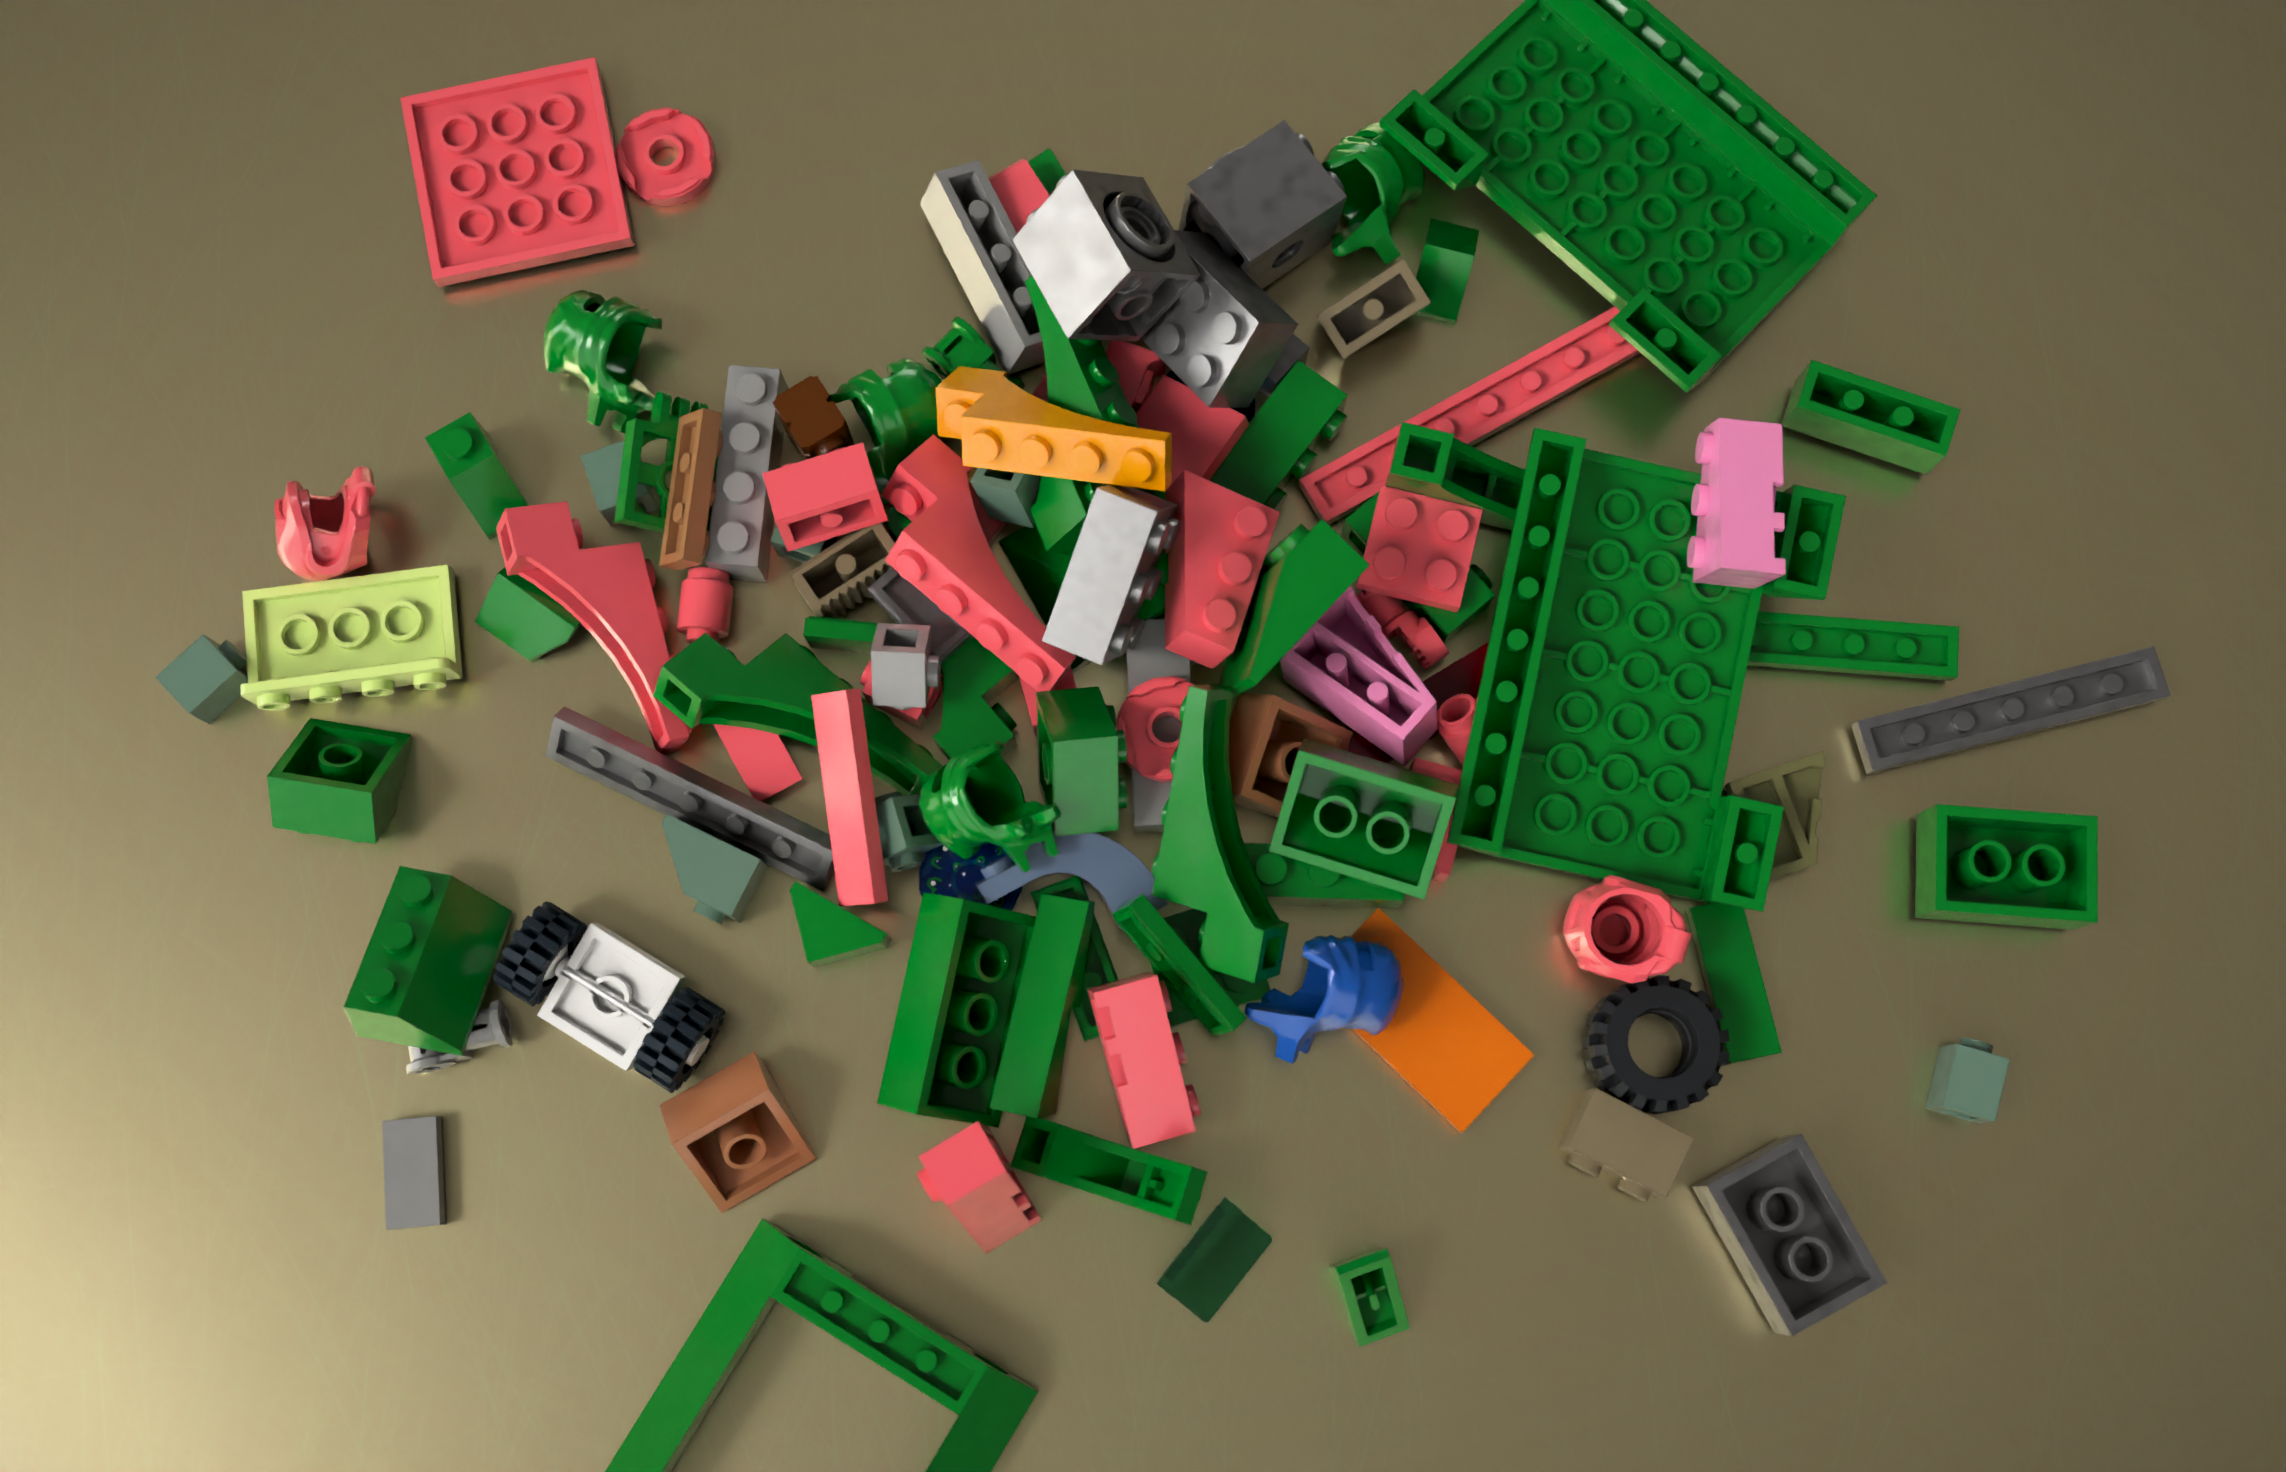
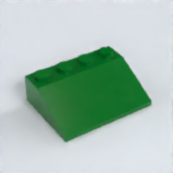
M1323 519L1318 521L1309 530L1301 523L1283 541L1281 540L1266 554L1234 652L1226 658L1219 681L1220 685L1234 688L1232 698L1257 685L1370 565Z

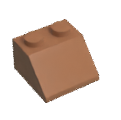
M1239 694L1229 722V767L1234 803L1244 808L1278 818L1297 753L1304 739L1348 751L1354 732L1276 695Z
M755 1051L659 1105L672 1146L721 1213L816 1159L779 1087Z

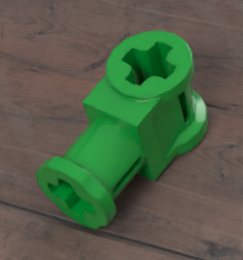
M955 317L951 321L952 328L932 348L926 346L921 351V355L926 363L943 380L959 366L1003 371L996 365L995 351L986 344L984 339L970 324L960 317ZM1007 375L1009 381L1024 389L1025 384L1018 377L1012 379Z

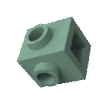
M892 792L875 798L884 866L890 865L891 872H899L920 865L922 863L920 858L922 854L942 845L930 832L923 820L918 802L920 794L902 796L901 792Z

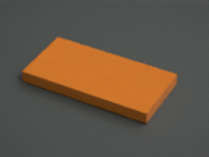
M1378 907L1351 937L1356 943L1372 941L1374 943H1382L1391 949L1400 962L1404 989L1396 1013L1385 1030L1377 1035H1372L1362 1029L1352 1030L1459 1133H1463L1531 1060L1534 1054Z

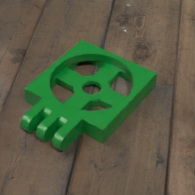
M659 391L653 400L651 422L638 418L626 422L614 522L664 533L669 488L665 483V477L668 472L672 471L679 417L702 408L709 409L707 404L696 401L690 410V400L677 396L671 408V395ZM667 439L664 463L657 466L640 461L644 445L652 440ZM718 457L716 458V462H715L714 477H713V480H714V481H715V478H716V470H717ZM638 484L654 487L661 496L658 516L646 514L636 501ZM712 506L709 508L706 529L708 532L710 529Z

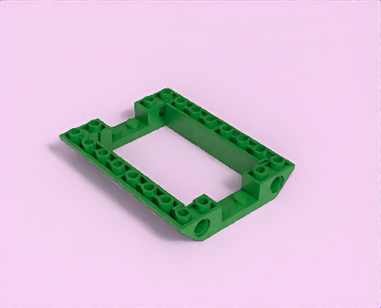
M762 1218L605 1472H671L775 1301L783 1304L959 1415L925 1472H991L1033 1402L1038 1390L947 1333L942 1335L854 1280L853 1277L855 1275Z

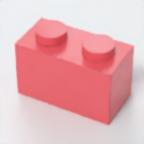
M863 442L838 448L832 452L797 463H789L781 468L762 473L774 519L788 552L888 521Z

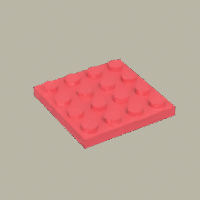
M595 57L400 97L433 281L438 287L635 246L622 179L617 164L616 148L600 67Z

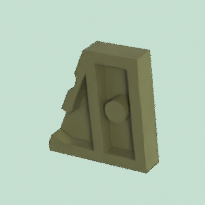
M1824 751L1731 781L1725 785L1728 796L1733 795L1784 807L1770 881L1817 864L1819 839L1816 836L1817 823L1821 820L1822 799H1819L1821 772L1826 766Z

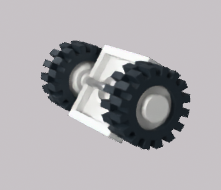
M548 901L544 902L542 906H537L533 910L532 916L528 915L522 921V928L519 931L515 930L511 936L513 938L510 945H506L501 953L504 957L497 962L495 967L497 969L493 977L495 983L529 1005L535 1006L536 1003L540 1004L545 996H547L537 1016L625 1071L634 1068L635 1071L670 1093H673L675 1090L677 1091L683 1081L686 1082L690 1078L692 1070L697 1069L701 1063L700 1059L704 1053L707 1054L711 1047V1041L719 1033L717 1029L724 1021L725 1010L689 987L683 988L681 993L678 992L686 976L600 923H590L587 928L584 922Z

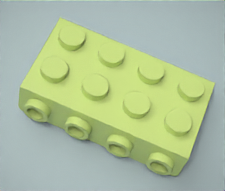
M448 564L242 591L248 683L241 684L240 691L241 697L257 705L258 709L282 710L291 706L290 701L309 698L312 703H335L343 699L342 694L362 692V695L368 697L388 696L395 692L394 687L414 685V688L419 690H435L446 687V680L463 678L454 569Z

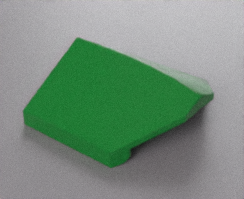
M506 567L498 572L475 619L479 626L531 662L540 659L541 655L567 643L581 626L580 621L534 584L519 575L507 576Z

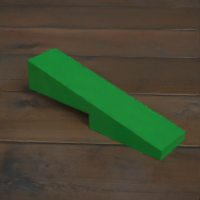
M1042 893L989 1108L1035 1119L1056 1114L1071 1008L1080 1007L1094 901L1052 893Z

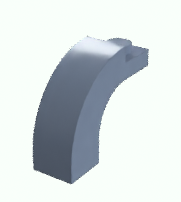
M1052 828L1059 854L1048 857L1042 842L1033 843L1029 846L1028 850L1024 851L1031 870L1026 873L1022 872L1011 861L1010 857L1006 855L982 868L981 872L984 878L975 883L984 902L989 904L1038 877L1052 873H1068L1083 878L1095 888L1112 919L1114 917L1112 914L1121 905L1141 894L1148 899L1156 910L1168 905L1167 900L1152 896L1155 878L1143 862L1121 844L1097 833L1055 837ZM1113 919L1115 925H1116L1117 927H1119L1120 929H1122V928L1119 926V924Z

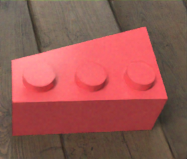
M1184 470L1165 491V500L1179 505L1174 518L1181 521L1173 546L1169 551L1165 550V554H1168V583L1165 585V649L1214 669L1234 652L1280 512Z
M1145 972L1088 988L1087 992L1130 1146L1136 1149L1195 1132L1193 1117L1201 1115L1200 1107L1193 1085H1184L1180 1065L1187 1063L1179 1033L1171 1032L1167 1012L1172 1011V1006L1164 980L1159 981L1158 975Z
M977 1121L919 1156L925 1168L917 1172V1175L933 1202H944L986 1254L1042 1221L1013 1168L1010 1167L1009 1161L990 1128Z

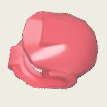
M364 466L355 468L351 477L346 478L344 485L340 487L339 491L330 497L310 495L309 490L303 489L300 482H287L284 497L275 500L277 553L283 564L296 575L304 579L324 581L331 580L367 565L371 518L370 500L376 491L371 469Z
M1607 875L1602 883L1586 887L1573 897L1563 925V934L1567 947L1578 961L1577 965L1580 969L1628 983L1644 982L1649 976L1667 973L1677 963L1683 964L1692 936L1691 933L1687 932L1684 916L1671 905V899L1663 891L1612 875Z

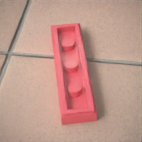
M860 688L811 695L839 906L887 902L888 892Z

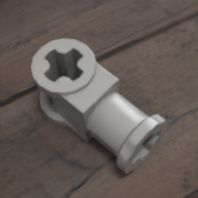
M501 999L492 1001L490 1008L479 1010L463 1056L408 1046L411 1062L406 1065L407 1074H422L453 1066L458 1061L473 1058L472 1050L494 1044H499L502 1048L511 1046L513 1043V1030L504 1002Z

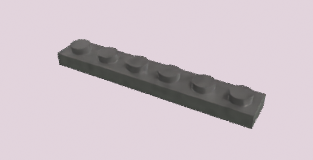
M2150 647L1859 720L1852 724L1851 727L1866 774H1871L2160 701L2171 696L2155 648Z
M565 706L554 716L545 757L761 859L764 863L821 891L831 880L834 864L829 834Z

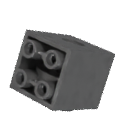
M1283 120L1244 147L1226 153L1216 160L1203 174L1187 183L1178 229L1180 231L1204 233L1263 289L1332 243V238L1347 196L1338 176L1332 171H1326L1314 157L1312 146L1307 138L1301 133H1295L1287 122Z
M1072 169L1071 172L1064 175L1058 181L1056 189L1046 201L1027 217L1026 224L1012 239L1067 339L1139 341L1200 276L1196 266L1143 177Z

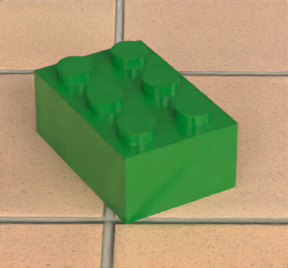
M1936 804L1918 813L1916 816L1915 918L2068 930L2098 923V816Z

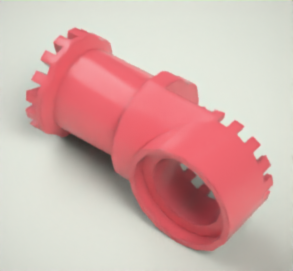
M1361 590L1356 595V598L1368 614L1373 615L1380 624L1382 633L1387 640L1399 634L1403 642H1407L1405 644L1407 648L1410 647L1412 649L1410 651L1412 655L1416 652L1418 653L1415 659L1417 661L1423 659L1419 664L1425 670L1449 654L1445 644L1424 617L1419 618L1414 610H1407L1400 599L1369 591L1365 592L1364 590Z

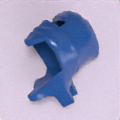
M1334 935L1328 937L1315 936L1303 945V957L1308 959V965L1302 987L1291 996L1274 988L1263 994L1261 1003H1247L1244 1012L1251 1021L1271 1028L1277 1035L1275 1057L1293 1064L1296 1062L1299 1051L1306 1054L1310 1051L1316 1032L1348 1028L1362 1029L1372 1035H1377L1385 1030L1396 1013L1404 989L1400 962L1395 957L1393 951L1382 943H1374L1372 941L1356 943L1351 936H1343L1342 938L1335 937Z

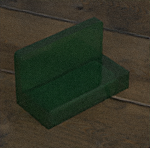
M1223 1197L1156 1281V1284L1173 1298L1177 1299L1203 1322H1208L1272 1242V1237L1246 1216L1234 1203Z

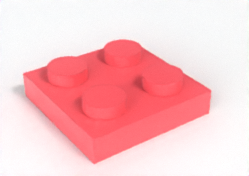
M1381 485L1363 559L1370 565L1358 577L1356 588L1457 613L1460 609L1483 510Z

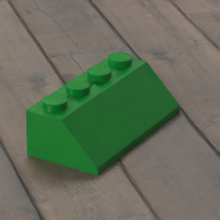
M923 892L877 1104L917 1115L973 1124L979 1121L986 1126L999 1127L1002 1111L989 1108L1036 919L1035 916L966 899Z

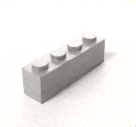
M976 160L935 172L920 205L1007 375L1044 363L1043 342L1037 316L1025 281L1032 274L1012 241L1017 233L980 161Z
M729 365L721 428L723 445L718 455L715 478L717 491L712 504L709 529L710 543L705 563L709 568L728 572L730 574L729 580L767 583L771 552L770 539L773 534L774 515L762 473L780 468L785 428L775 410L773 401L777 395L789 389L781 370L777 368Z
M1149 619L1144 622L1142 633L1134 649L1126 648L1128 695L1136 686L1152 678L1175 676L1191 683L1190 664L1199 663L1165 649V619ZM1163 716L1154 723L1152 730L1158 740L1171 743L1180 738L1182 724L1175 717ZM1132 768L1135 834L1163 833L1164 827L1161 822L1164 805L1169 799L1172 782L1161 783L1142 777Z

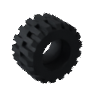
M1656 975L1644 982L1627 983L1612 990L1611 994L1599 1001L1596 1005L1598 1009L1594 1014L1589 1015L1585 1025L1590 1029L1588 1036L1583 1037V1049H1588L1590 1059L1584 1061L1588 1072L1594 1070L1598 1078L1594 1081L1595 1085L1599 1090H1607L1613 1097L1644 1113L1659 1114L1678 1111L1690 1107L1689 1105L1702 1101L1709 1095L1707 1090L1719 1084L1723 1077L1719 1073V1069L1721 1066L1728 1065L1730 1053L1723 1052V1043L1729 1042L1730 1038L1728 1030H1720L1718 1020L1724 1017L1719 1007L1711 1010L1707 1005L1711 997L1703 990L1694 992L1690 989L1692 983L1683 979L1671 981L1669 976ZM1651 1013L1665 1018L1675 1027L1680 1036L1682 1044L1680 1062L1673 1073L1665 1077H1654L1642 1071L1633 1061L1629 1052L1628 1035L1633 1022L1644 1014Z

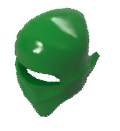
M1372 123L1360 129L1354 136H1344L1339 144L1334 146L1325 156L1321 165L1326 171H1332L1338 176L1347 196L1342 213L1347 219L1348 227L1333 235L1331 245L1335 256L1341 257L1361 247H1374L1384 264L1387 265L1401 255L1392 238L1389 228L1390 224L1404 202L1418 197L1423 192L1425 173L1422 162L1386 132L1379 123Z
M580 290L563 297L548 316L543 339L545 366L550 373H568L582 379L590 389L587 421L589 423L600 426L606 411L616 410L618 413L613 421L612 428L625 433L627 421L634 419L638 413L644 410L652 412L655 395L651 394L640 380L632 377L631 373L638 360L646 327L662 329V319L653 317L647 309H642L637 304L628 302L620 297L615 296L605 301L599 294Z
M902 358L899 361L887 364L888 377L882 379L872 369H867L851 378L848 383L841 384L834 394H829L835 404L850 399L869 432L875 448L870 450L867 456L880 496L899 463L933 434L940 439L946 438L938 436L935 388L942 381L935 373L927 370L924 364L911 358ZM881 496L883 505L889 503L885 498Z
M996 741L992 745L981 744L978 747H972L952 756L947 765L935 770L927 777L920 791L918 801L926 826L945 847L962 859H969L983 845L991 843L1000 846L1024 873L1031 870L1029 861L1024 853L1031 844L1042 842L1048 857L1059 854L1052 833V822L1060 818V809L1056 803L1044 806L1036 801L1025 802L1024 793L1017 776L1000 755L1005 750L1000 741Z

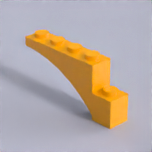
M959 366L935 388L938 436L962 439L963 466L1157 491H1166L1172 483V433L1126 426L1074 413L1027 393L1007 379L1006 371Z

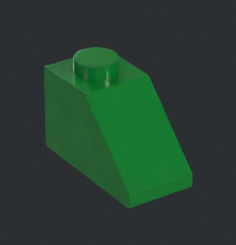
M470 412L425 437L447 478L489 539L498 535L496 527L505 508L530 506L487 431Z

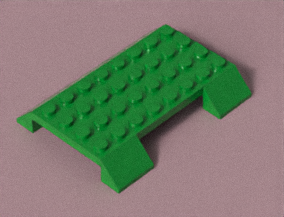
M1525 0L1428 91L1421 95L1413 89L1379 123L1386 132L1454 191L1477 186L1620 310L1608 325L1686 393L1702 383L1825 257L1878 196L1647 0Z
M1534 428L1447 843L1495 857L1603 880L1607 875L1617 876L1660 889L1665 894L1763 912L1784 807L1733 795L1721 797L1761 596L1813 600L1826 599L1846 496L1795 484L1783 492L1776 491L1775 512L1784 513L1785 529L1783 532L1774 531L1775 558L1786 559V574L1755 589L1693 583V568L1687 566V549L1690 538L1696 536L1698 516L1691 513V498L1695 485L1701 483V474L1585 449L1587 440L1585 438Z

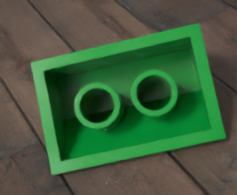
M1305 738L1297 753L1269 852L1425 900L1456 801L1459 785Z
M399 866L344 1004V1009L356 1035L463 1056L513 918L512 911L452 875Z

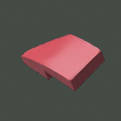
M713 724L753 798L763 801L803 779L779 734L753 728Z

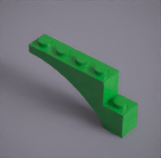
M1031 275L1025 281L1036 312L1043 342L1048 403L1099 420L1139 428L1137 415L1127 402L1118 381L1119 374L1114 365L1109 361L1101 341L1067 339ZM1041 476L1036 503L1030 507V512L1046 551L1073 555L1096 488L1106 486L1107 484Z
M1402 422L1385 486L1482 509L1480 523L1512 530L1524 469L1490 456L1454 438V434Z
M892 506L886 511L888 521L883 522V525L889 536L896 543L901 532L911 521ZM973 637L942 665L944 686L941 730L932 737L936 746L948 760L954 755L972 747H978L981 744L992 745L996 741H1000L1005 747V750L1000 754L1002 758L1017 746L1015 735L1011 732L1017 727L1015 721L998 702L992 707L988 704L1018 680L1019 675Z
M705 632L662 666L653 696L691 729L698 724H719L753 728L791 737L818 747L811 695L854 688L849 682L839 678L823 665L810 649L800 645L787 633L744 666L737 660V657L729 648L718 644ZM862 698L872 774L887 782L904 796L920 794L927 777L935 770L941 768L942 765L933 758L932 754L924 746L915 743L895 726L889 716L876 710Z
M1216 683L1189 686L1188 693L1180 708L1182 727L1178 747L1171 759L1170 768L1173 778L1169 799L1164 805L1161 816L1164 829L1160 851L1157 853L1152 867V874L1155 878L1152 896L1207 912V917L1202 923L1198 934V944L1201 947L1199 956L1201 964L1206 968L1256 983L1280 975L1289 923L1279 920L1271 907L1253 870L1237 819L1229 767V722L1234 688Z

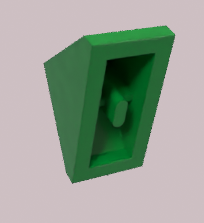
M1431 218L1416 275L1417 281L1431 303L1414 313L1415 315L1451 324L1456 323L1475 256L1479 230Z
M795 881L790 888L807 962L814 968L886 949L890 944L892 938L887 933Z
M1378 1247L1329 1266L1359 1347L1410 1329L1391 1256L1387 1248Z

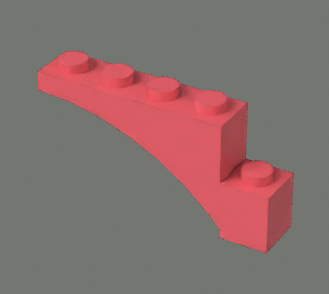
M933 434L898 464L881 494L898 512L911 521L901 532L885 561L901 577L913 584L934 602L942 612L949 615L975 637L983 647L990 650L1016 672L1024 682L1030 684L1038 692L1051 691L1076 657L1070 652L1042 642L1046 631L1045 626L1025 605L1005 576L988 545L977 518L968 482V474L973 467L963 466L962 458Z
M567 501L505 508L496 530L507 576L519 575L561 604L580 621L611 657L631 688L647 722L655 750L662 754L677 752L690 737L689 734L692 729L653 696L662 666L672 659L674 655L668 654L664 638L668 630L665 611L661 606H656L652 591L655 587L654 567L649 558L644 559L641 543L635 542L581 549L583 546L582 528L577 518H571Z

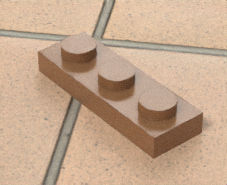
M702 408L679 417L659 567L679 571L701 565L702 559L708 551L710 535L706 530L708 514L717 491L716 482L713 480L716 458L720 454L723 445V434L720 431L722 413Z

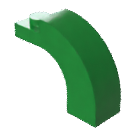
M1027 1116L1010 1167L1190 1226L1208 1173L1207 1171L1129 1148L1058 1123Z

